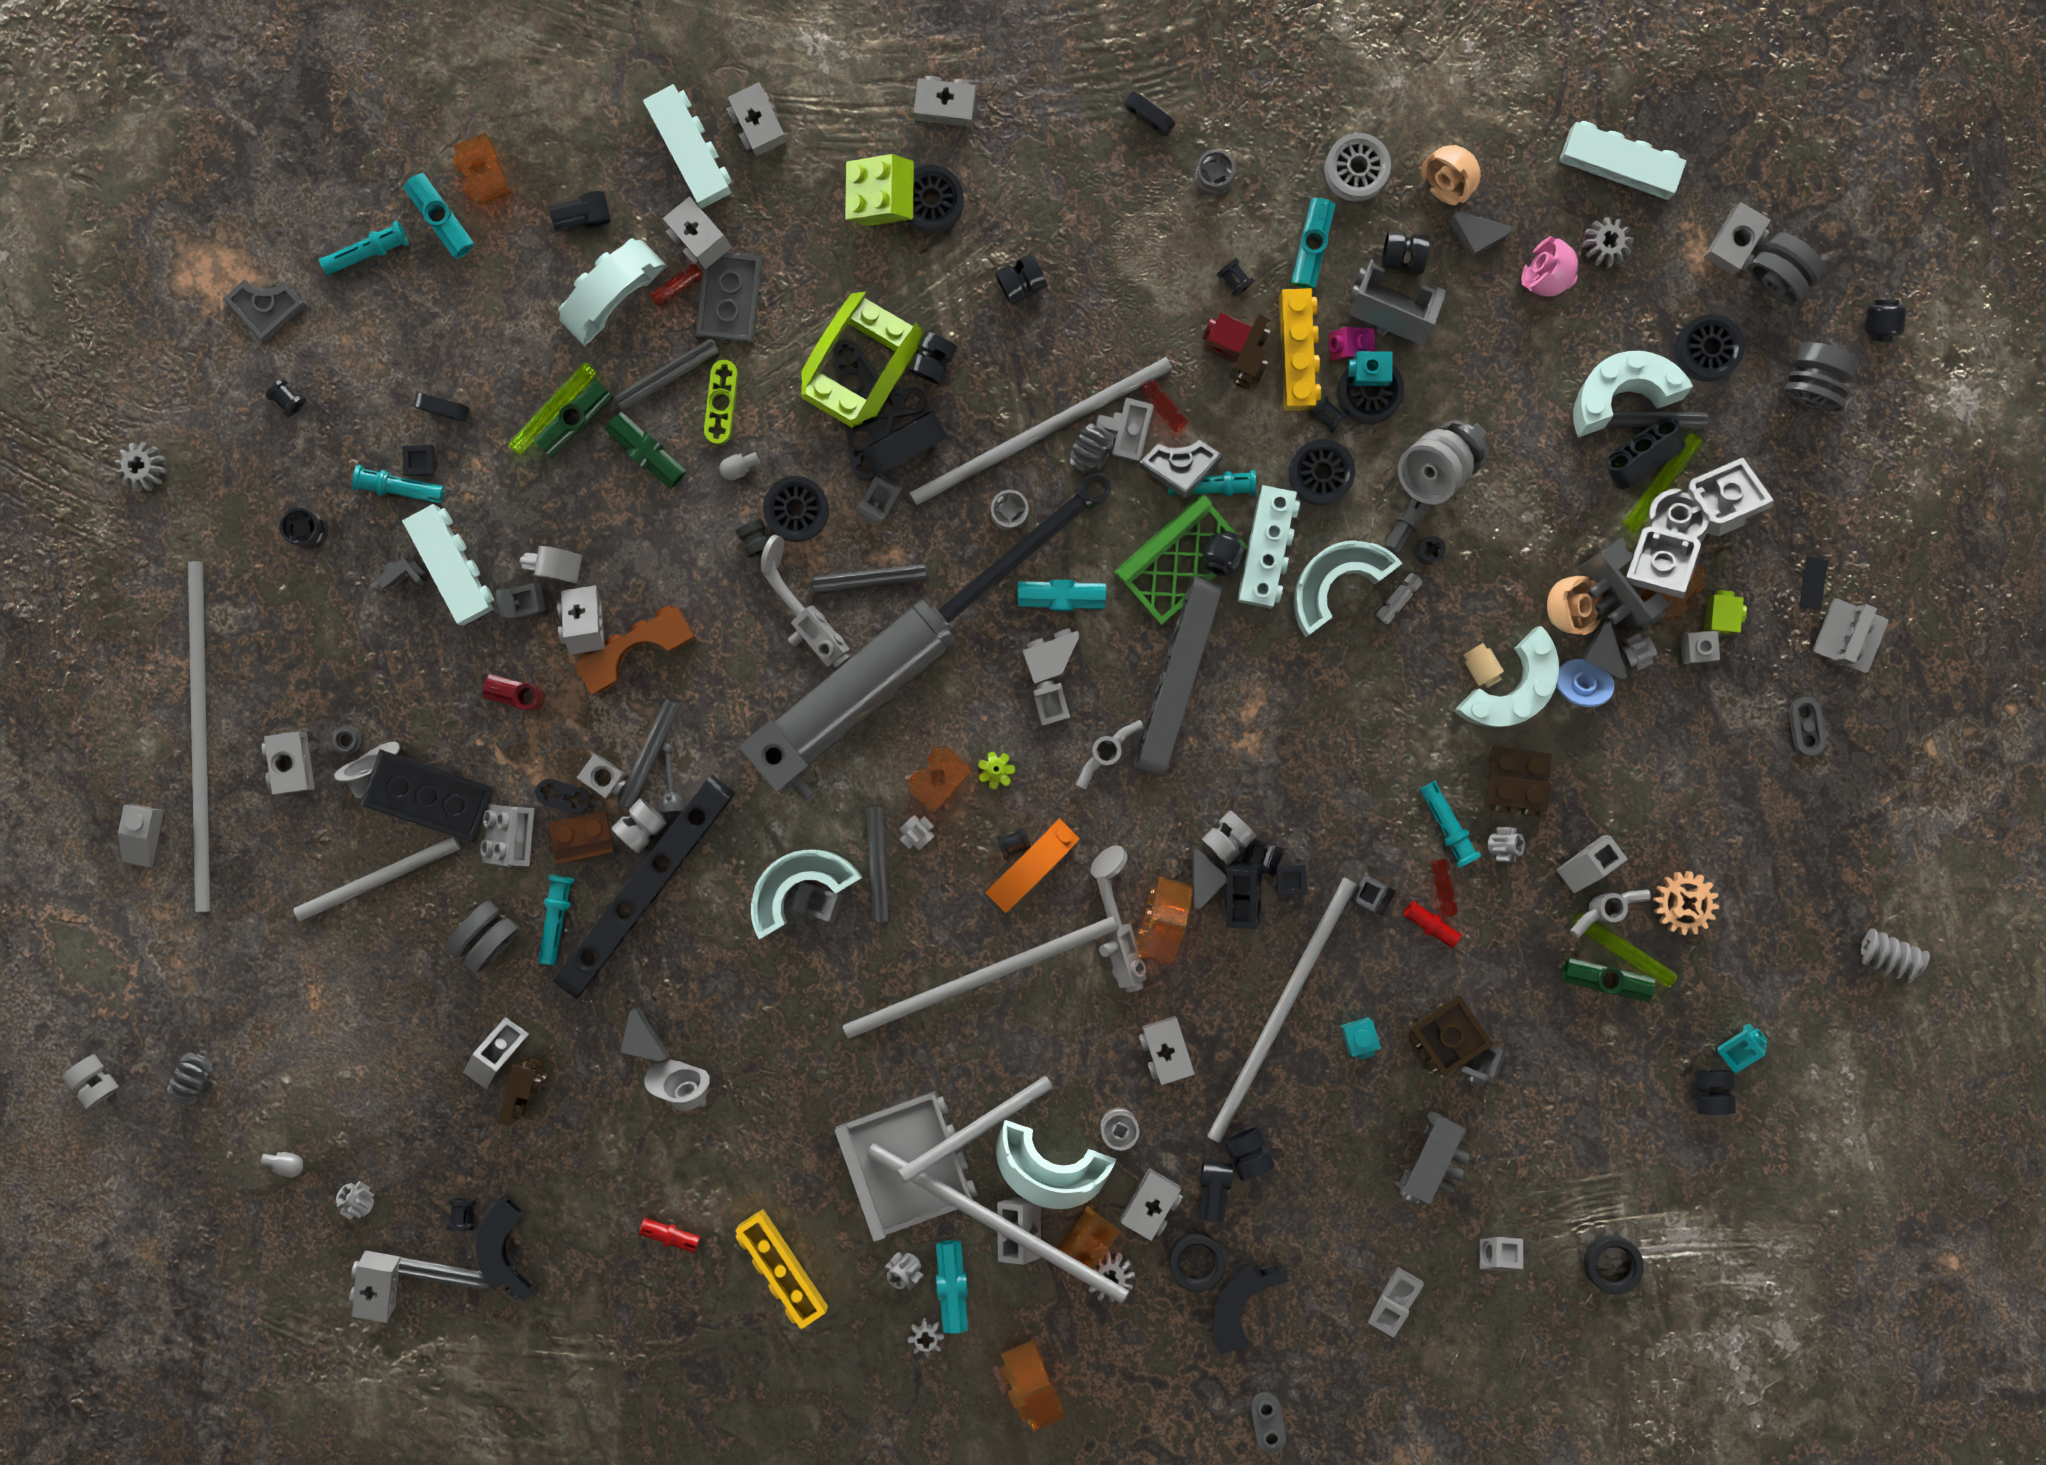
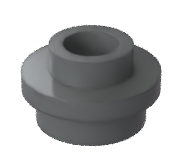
M342 726L332 735V746L342 755L354 754L361 747V734L354 727ZM346 735L352 738V743L349 746H345L343 743V738Z

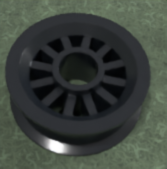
M924 165L914 169L913 195L917 197L913 198V205L917 206L913 208V219L906 221L913 228L924 233L933 234L948 230L958 221L963 211V190L958 178L948 169L938 165ZM927 180L928 186H925L922 182ZM931 180H937L935 185H932ZM942 182L946 184L945 186L940 188ZM918 185L921 191L915 189V187ZM933 193L938 195L940 199L935 205H928L923 201L925 196ZM942 208L947 209L949 211L945 213ZM924 210L922 215L919 216L918 213ZM938 212L941 217L936 219L935 213ZM928 213H931L932 219H926Z
M1718 314L1700 316L1680 331L1675 342L1676 361L1682 371L1695 380L1704 382L1718 380L1732 372L1741 362L1745 348L1744 338L1739 327L1729 318ZM1721 334H1723L1725 338L1721 339ZM1705 341L1714 345V355L1708 354L1705 351ZM1698 357V362H1696L1694 358Z
M1393 364L1392 382L1389 386H1375L1378 391L1376 397H1368L1364 393V386H1353V383H1351L1353 377L1348 376V368L1338 383L1337 396L1342 410L1348 413V417L1363 424H1375L1389 418L1397 410L1404 396L1402 376ZM1391 387V392L1384 390ZM1350 389L1356 390L1357 392L1350 394ZM1359 397V401L1355 404L1352 399ZM1383 397L1390 398L1389 402H1387ZM1362 402L1365 403L1364 410L1358 407ZM1378 403H1380L1384 408L1379 409ZM1370 404H1372L1373 411H1369Z
M1317 439L1302 446L1293 457L1289 467V481L1293 491L1297 492L1296 495L1303 501L1312 505L1324 506L1335 503L1349 491L1355 478V464L1351 454L1343 445L1330 439ZM1318 452V460L1313 453ZM1323 452L1329 453L1326 459H1324ZM1332 456H1335L1337 460L1331 463ZM1308 457L1311 463L1305 461L1304 459ZM1340 463L1342 468L1335 469L1334 467ZM1301 466L1309 469V471H1301ZM1316 466H1325L1329 471V477L1324 480L1319 479L1314 471ZM1334 474H1343V477L1341 479ZM1302 476H1309V477H1310L1309 479H1307V480L1304 481V482H1303V480H1302ZM1332 481L1340 484L1338 488L1335 487ZM1313 482L1312 489H1309L1306 485ZM1318 485H1320L1321 493L1315 492ZM1326 485L1331 492L1326 493Z
M788 476L778 480L769 488L763 502V513L768 526L776 535L781 536L787 541L804 542L814 538L823 530L829 516V505L824 492L814 481L802 476ZM799 488H800V489H804V491H803V493L801 494L800 497H799ZM790 489H794V496L792 497L788 492ZM809 492H810L813 496H812L811 498L805 500L806 497H807V495H808ZM785 493L788 499L784 500L780 496ZM779 501L784 506H776V502ZM815 501L817 502V506H808ZM794 502H801L804 505V510L799 516H791L789 514V506ZM775 512H784L777 517ZM809 512H817L816 517H814V516H812V515H810V514H808V513H809ZM787 518L786 522L782 526L779 522ZM808 518L813 522L808 526L804 519ZM792 521H794V530L788 529ZM801 521L804 529L799 530V522Z

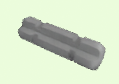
M1409 574L1403 581L1404 584L1400 585L1386 601V606H1382L1377 612L1376 616L1381 622L1389 624L1395 617V612L1398 613L1411 598L1412 592H1415L1421 586L1422 580L1417 575Z

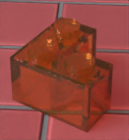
M1159 877L1156 888L1150 887L1146 904L1151 905V908H1146L1142 925H1145L1146 928L1140 927L1136 944L1141 945L1140 958L1173 966L1186 929L1194 885Z
M1029 1341L1001 1353L1004 1366L1000 1367L1006 1384L1011 1383L1012 1390H1009L1008 1394L1014 1408L1017 1407L1022 1422L1028 1421L1032 1430L1035 1431L1065 1418L1066 1416L1058 1393L1049 1379L1042 1356L1034 1341Z

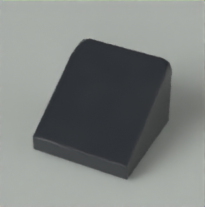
M1254 839L1247 846L1242 863L1262 864V873L1275 876L1276 866L1279 865L1283 849Z
M1364 875L1352 901L1383 916L1395 894V890Z

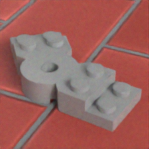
M1744 458L1692 479L1687 493L1682 492V489H1671L1659 494L1653 500L1649 512L1648 527L1642 530L1626 576V580L1630 585L1684 599L1699 558L1701 542L1705 538L1706 533L1721 536L1744 526L1746 518L1773 506L1774 500Z

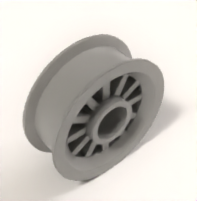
M1352 133L1339 139L1331 148L1324 167L1325 179L1330 189L1340 198L1352 202L1365 201L1374 197L1383 188L1390 174L1391 159L1387 148L1379 139L1366 133ZM1362 149L1367 150V152L1362 154ZM1370 154H1372V155L1374 156V157L1371 158V159L1368 158V157L1370 156ZM1352 162H1360L1364 166L1365 171L1356 173L1351 169L1350 164ZM1346 176L1347 178L1343 181L1341 177ZM1350 180L1353 181V186L1348 185ZM1358 181H1360L1362 187H1358Z

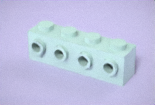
M673 84L644 99V104L699 207L703 209L731 194L728 184L732 183V180L725 167L718 168L714 159L719 156L711 141L708 143L704 142L701 133L705 132V129L698 116L692 118L687 110L692 105L684 90L678 93Z
M1575 122L1571 127L1559 162L1669 200L1675 194L1687 161L1679 158V154L1669 150L1658 151L1653 149L1651 144L1638 140L1633 142L1624 139L1625 136L1616 131L1604 132L1597 129V126L1591 122Z
M1265 485L1261 486L1237 602L1269 609L1274 607L1275 602L1280 603L1283 586L1278 585L1280 574L1285 575L1289 560L1288 557H1284L1286 545L1291 546L1294 529L1290 528L1292 517L1297 518L1300 500H1295L1297 492Z
M432 504L402 520L457 624L464 626L494 610L490 603L494 601V598L486 585L481 586L477 578L480 572L472 559L467 560L463 552L467 549L459 534L454 535L449 525L453 524V521L445 508L440 509V507Z

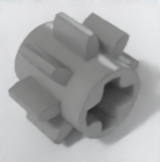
M1637 633L1623 640L1626 646L1620 648V653L1629 668L1636 665L1637 670H1642L1654 664L1651 658L1657 655V651L1649 636L1641 638L1640 634Z
M914 815L899 829L904 835L899 840L908 850L915 846L919 851L934 837L930 831L934 825L925 816L919 820Z
M1497 827V834L1490 835L1488 849L1491 855L1496 856L1497 862H1516V856L1523 854L1525 841L1521 834H1516L1517 828Z
M360 1181L356 1185L352 1183L344 1185L336 1197L337 1208L341 1209L340 1214L350 1220L354 1216L357 1218L366 1216L374 1204V1199L372 1198L374 1194L369 1192L370 1187Z
M897 1252L885 1266L889 1270L886 1275L888 1282L897 1289H903L906 1286L908 1290H911L923 1276L919 1272L921 1269L919 1259L910 1253H905L902 1256Z
M924 1318L920 1327L915 1324L912 1325L911 1329L916 1335L909 1336L908 1342H915L914 1354L923 1351L926 1357L929 1358L931 1350L941 1351V1346L937 1343V1340L944 1339L945 1334L937 1333L938 1322L930 1325L927 1324V1319ZM923 1332H928L929 1337H932L930 1343L926 1344L924 1339L921 1338Z

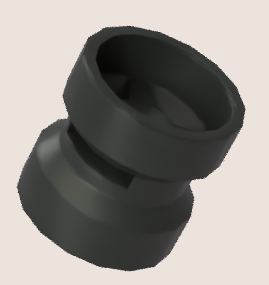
M762 519L747 523L735 531L740 540H746L744 542V551L747 558L763 553L764 547L770 539L765 533L762 534L765 530Z

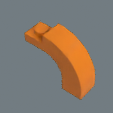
M1059 818L985 893L1007 913L1064 857L1080 838Z

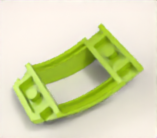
M866 292L850 294L823 333L801 371V398L851 428L862 424L866 419L878 416L890 392L910 363L913 354L918 350L917 345L923 334L917 321L911 326L864 298ZM848 324L895 351L867 400L818 372Z

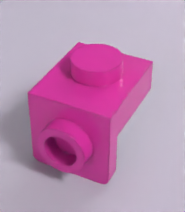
M1345 327L1330 332L1328 343L1330 360L1353 359L1357 351L1376 352L1374 329Z

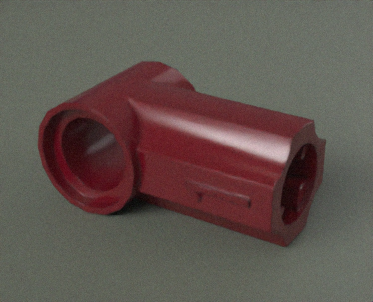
M489 674L484 682L482 698L527 711L539 710L545 702L543 690L536 685ZM531 689L534 693V700L531 704L526 705L523 695L527 690Z

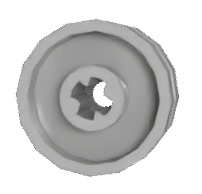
M1435 429L1425 433L1401 455L1398 463V477L1403 488L1414 499L1432 505L1443 503L1470 479L1474 470V457L1469 445L1459 435L1450 430Z

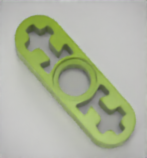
M729 360L717 361L712 366L704 434L708 441L714 445L727 443L732 435L739 374L735 365ZM724 367H728L729 372L733 373L732 376L726 378L725 384L727 388L731 387V391L722 388L715 389V385L721 387L722 378L717 375V372L723 371ZM726 395L729 398V406L725 410L720 411L714 408L713 401L716 396ZM712 414L720 417L728 416V420L721 418V428L726 430L725 434H720L719 439H715V435L710 432L711 429H715L717 426V419L711 418Z

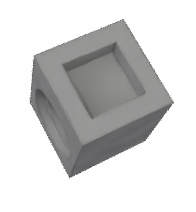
M1718 631L1680 635L1682 664L1707 663L1720 660Z
M593 754L577 778L603 797L611 798L612 795L617 797L626 784L623 779L627 774L599 754ZM604 769L608 770L611 774V781L607 786H602L598 782V774Z
M1506 1237L1480 1239V1269L1494 1271L1523 1269V1239Z

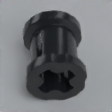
M1238 258L1229 262L1217 273V276L1219 278L1223 277L1233 290L1232 295L1234 297L1243 293L1255 282L1253 277L1249 278L1239 266L1240 261ZM1232 273H1234L1237 276V278L1240 280V283H1238L1235 280V278L1232 276Z
M282 378L268 389L266 398L270 401L274 400L284 410V414L287 417H291L305 404L306 398L302 395L298 396L287 386L288 382Z
M1326 395L1309 416L1319 419L1329 428L1328 432L1332 434L1348 413L1346 411L1341 412L1329 402V397ZM1325 409V410H1326L1327 412H1329L1335 419H1334V420L1331 419L1327 414H1325V413L1323 412V410Z
M1429 536L1417 544L1415 555L1420 563L1432 565L1444 557L1446 547L1440 538ZM1427 546H1434L1436 548L1433 555L1427 556L1424 551L1427 549Z
M1024 826L1020 827L1019 831L1003 837L1001 835L996 836L1004 860L1009 859L1010 855L1024 850L1027 851L1031 847Z
M456 1197L448 1200V1204L451 1205L450 1223L447 1224L448 1230L470 1231L474 1229V1224L471 1223L472 1206L475 1205V1199Z

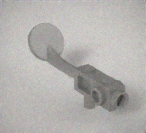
M773 535L767 541L762 553L761 572L776 593L796 615V618L790 622L796 631L788 638V641L796 647L805 639L827 667L833 665L835 668H838L849 659L846 653L850 649L844 643L843 638L828 624L821 612L813 605L804 608L785 585L777 570L783 556L784 540L781 536Z
M1114 845L1103 850L1091 865V874L1097 880L1107 918L1114 916L1119 930L1104 935L1106 944L1100 946L1099 952L1103 957L1110 955L1113 965V976L1117 979L1119 988H1125L1126 992H1134L1143 988L1142 982L1147 979L1145 975L1146 966L1140 958L1131 924L1122 925L1114 900L1111 878L1122 870L1127 861V852L1121 846Z

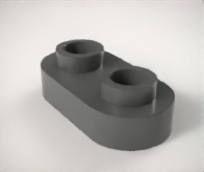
M1799 698L1789 708L1794 746L1802 755H1817L1823 751L1826 745L1821 706L1813 698ZM1802 707L1806 708L1808 712L1805 718L1801 717L1799 713ZM1806 736L1812 739V744L1809 747L1804 743Z
M1260 1392L1251 1401V1413L1256 1440L1263 1451L1276 1453L1286 1443L1281 1405L1274 1394ZM1266 1404L1272 1407L1271 1411L1267 1414L1261 1412L1262 1406ZM1275 1434L1277 1439L1275 1442L1269 1443L1266 1441L1267 1436Z

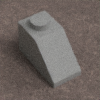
M140 805L123 806L118 830L122 862L153 867L164 810Z
M505 1017L472 1054L463 1073L485 1089H488L505 1069L529 1034Z

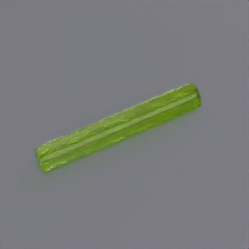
M584 362L508 443L509 447L515 453L522 454L533 442V439L558 415L559 410L564 405L569 404L596 375V370L590 364Z
M1693 433L1686 437L1684 450L1668 461L1623 521V525L1628 530L1635 532L1640 528L1649 516L1653 500L1670 488L1703 444L1700 437Z
M1580 913L1576 917V919L1573 922V925H1575L1580 920L1584 913ZM1598 922L1592 923L1584 932L1635 967L1654 977L1655 980L1666 987H1671L1676 981V973Z

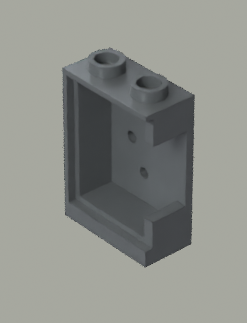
M1371 259L1366 270L1360 269L1354 282L1355 285L1348 298V301L1352 303L1349 315L1377 326L1376 332L1380 335H1385L1389 331L1396 336H1401L1424 346L1435 326L1446 290L1439 287L1437 290L1423 285L1416 300L1379 285L1385 269L1373 264L1374 260Z
M1621 537L1596 553L1582 564L1578 570L1583 576L1589 577V580L1597 582L1588 590L1591 598L1596 599L1603 594V599L1595 604V610L1598 613L1603 614L1606 610L1610 609L1612 613L1608 615V619L1612 624L1620 622L1627 633L1637 627L1642 631L1667 615L1665 609L1673 602L1672 600L1667 602L1660 592L1655 593L1647 601L1643 602L1619 571V569L1633 559L1624 547L1627 545L1626 541Z
M1429 1110L1426 1117L1430 1121L1424 1131L1429 1137L1413 1171L1406 1170L1401 1181H1395V1184L1401 1189L1400 1194L1405 1199L1419 1206L1422 1201L1430 1205L1437 1189L1452 1194L1456 1187L1455 1183L1443 1177L1447 1175L1459 1181L1463 1178L1464 1170L1450 1164L1453 1159L1465 1165L1470 1158L1468 1153L1457 1149L1466 1129L1457 1122L1432 1110Z

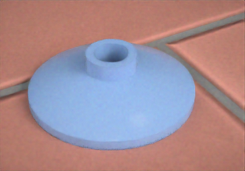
M1584 659L1570 660L1559 668L1556 685L1559 692L1570 702L1580 706L1595 707L1606 703L1611 698L1614 692V680L1610 673L1586 662Z

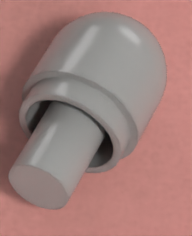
M756 452L745 457L742 453L735 454L721 462L719 471L726 480H736L747 475L746 473L750 472L749 467L760 463Z
M277 1152L276 1156L265 1153L262 1155L260 1165L272 1167V1172L276 1173V1175L292 1178L298 1176L303 1170V1160L296 1154Z

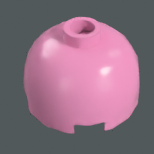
M1549 236L1533 250L1536 257L1530 267L1524 266L1521 276L1522 285L1540 296H1556L1566 289H1570L1578 278V257L1575 251L1563 240Z

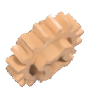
M1686 871L1684 878L1680 872L1674 873V880L1665 877L1664 882L1666 886L1656 887L1657 891L1661 893L1660 897L1653 898V901L1660 905V907L1654 909V913L1663 915L1659 920L1660 924L1669 922L1668 930L1674 932L1678 928L1681 935H1686L1688 928L1691 934H1698L1697 926L1703 929L1709 928L1706 920H1715L1716 917L1711 911L1712 909H1719V905L1713 904L1712 900L1718 897V893H1710L1709 891L1713 884L1711 882L1703 884V875H1697L1693 879V872ZM1689 883L1694 885L1695 888L1686 891L1680 885ZM1669 895H1670V896H1671V903H1670V906L1668 907V898H1669ZM1683 898H1690V901L1687 903L1689 909L1681 907L1684 905ZM1704 899V908H1703V911H1702V910H1701V904H1702V900ZM1686 915L1692 921L1682 923L1676 919Z

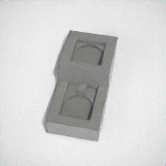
M1397 1267L1380 1296L1368 1323L1394 1338L1408 1317L1409 1308L1424 1286L1423 1281Z

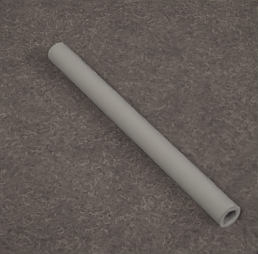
M453 836L295 907L294 914L298 921L307 919L461 849L460 843Z
M1046 1076L1034 1082L898 1170L900 1178L906 1184L1053 1088L1051 1082Z

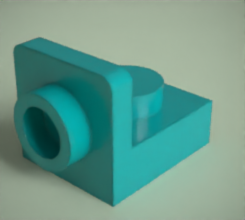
M1748 1023L1743 1027L1741 1033L1720 1045L1717 1051L1736 1074L1765 1056L1767 1040L1758 1028L1754 1029Z

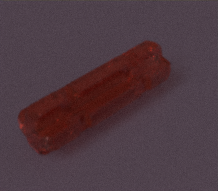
M696 263L686 267L685 272L682 273L680 271L664 282L662 288L657 287L650 292V297L657 306L666 303L668 297L673 298L688 288L690 282L694 281L695 283L702 278V271Z
M1154 380L1150 381L1142 388V393L1147 399H1152L1151 404L1154 405L1165 421H1170L1169 426L1175 432L1180 431L1187 425L1188 420L1182 413L1178 414L1177 411L1179 409L1166 393L1160 392L1161 387Z
M1447 859L1435 860L1432 862L1433 872L1437 875L1435 883L1439 901H1442L1440 905L1441 914L1445 917L1458 914L1457 903L1453 900L1455 892L1452 877L1448 874V871H1450L1449 861Z

